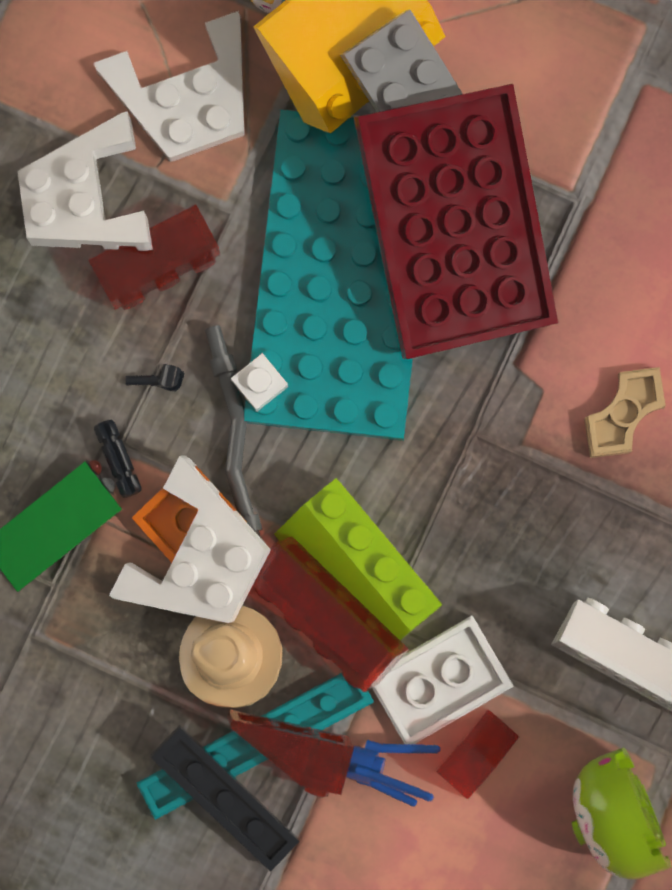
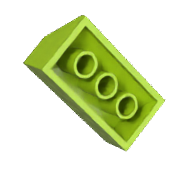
M337 478L308 500L274 533L275 537L377 660L442 606V603Z

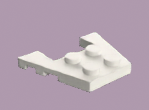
M238 11L205 23L218 61L141 88L127 51L94 63L98 75L105 80L117 98L128 108L139 122V125L170 162L245 135L241 18Z
M128 112L120 113L18 170L26 237L31 246L80 248L81 244L102 245L104 249L118 250L119 246H136L138 251L153 250L148 218L144 211L108 220L105 219L96 160L136 149L132 121Z
M185 455L179 456L163 489L198 509V512L163 581L133 563H126L109 596L117 600L231 623L235 621L271 549L242 516L230 508L219 495V490L195 468L196 464Z

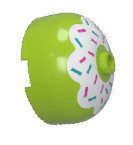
M622 747L591 760L578 774L573 788V805L577 820L572 821L571 824L580 846L587 844L595 860L607 872L624 879H640L671 868V861L668 856L664 857L659 849L667 846L644 784H641L639 777L634 775L631 768H634V763L627 750Z

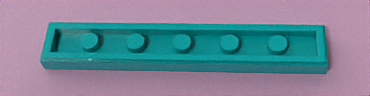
M353 666L204 746V748L236 777L374 703L356 667ZM163 769L136 783L155 820L193 800Z

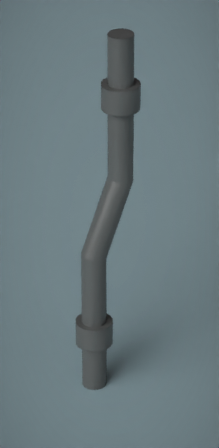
M216 325L205 329L213 356V359L210 361L214 377H219L231 418L225 472L236 510L261 538L259 531L263 530L259 514H254L242 474L247 422L244 421V406L240 392L231 381L237 368L233 355H228L221 327Z

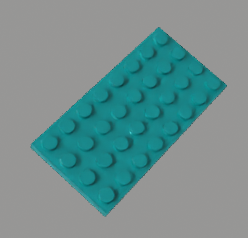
M281 109L250 362L263 353L287 382L288 388L258 412L246 400L244 421L247 424L404 441L413 358L403 359L354 117L347 119L330 134L304 123L298 111Z

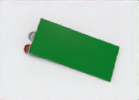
M86 459L85 462L0 529V570L17 592L22 590L122 510L112 496L114 495L115 482L111 478L102 479L100 476L102 471L100 462L96 460L88 461Z

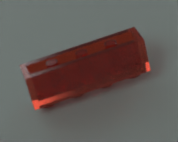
M292 536L280 540L272 546L254 582L256 593L263 600L273 603L284 614V619L288 625L297 631H302L313 642V647L320 656L334 662L343 671L342 675L350 685L361 689L364 693L378 685L409 649Z

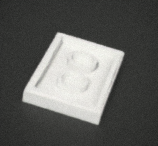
M473 616L466 618L366 676L404 744L418 743L514 687Z

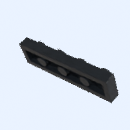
M181 725L151 754L152 760L270 872L300 842L299 838Z

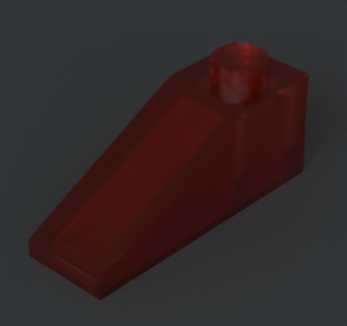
M229 709L227 718L230 728L300 786L305 787L304 790L319 797H328L329 793L342 794L354 746L348 736Z

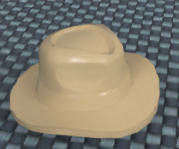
M245 606L241 607L235 621L231 623L196 616L188 626L180 645L179 663L183 681L196 697L217 707L240 708L255 703L267 695L278 679L282 665V645L277 630L266 616Z

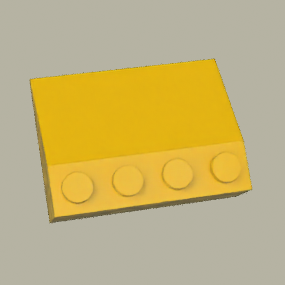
M285 0L253 26L303 122L330 134L369 102L341 58V54L408 9H411L433 46L445 38V34L428 0Z

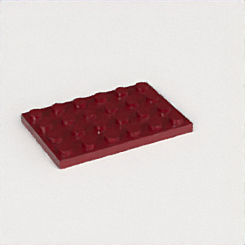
M507 84L354 117L402 358L411 359L557 324V312L514 85Z

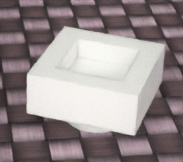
M263 353L231 378L233 384L256 412L288 388L287 382Z

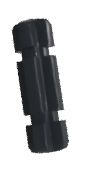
M106 420L94 426V431L98 441L104 445L101 448L114 478L118 479L116 485L120 495L123 498H127L139 493L142 487L136 474L133 475L132 473L134 468L122 439H118L120 434L113 420Z

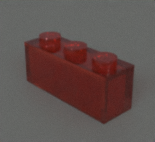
M196 204L149 228L153 250L138 251L136 246H119L118 250L108 249L89 259L114 310L123 307L124 310L133 308L145 300L144 295L156 288L159 291L167 290L180 282L179 276L191 270H194L195 273L204 271L216 263L215 258L221 255L219 246Z

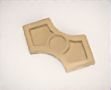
M660 367L625 371L618 374V389L611 404L601 412L589 415L584 419L590 458L632 452L633 433L639 421L649 413L666 407Z

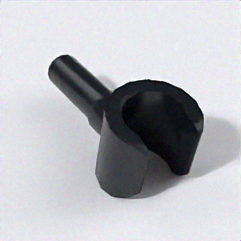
M163 364L160 376H126V385H152L175 392L181 387L185 373L179 367Z

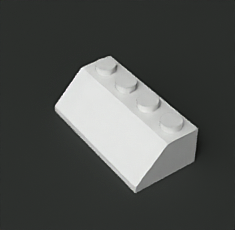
M587 598L585 603L579 599L575 601L551 645L672 712V643L663 638H659L656 643L643 635L645 628L627 618H623L620 623L606 615L609 608L591 598Z

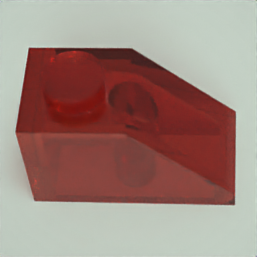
M488 709L434 771L463 798L468 800L498 766L519 736Z

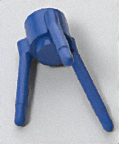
M367 740L365 748L359 746L352 748L345 777L356 780L359 784L370 786L414 807L417 805V800L406 794L426 801H432L434 798L433 794L384 775L383 770L386 759L379 757V753L424 754L439 753L441 749L438 745L381 744Z

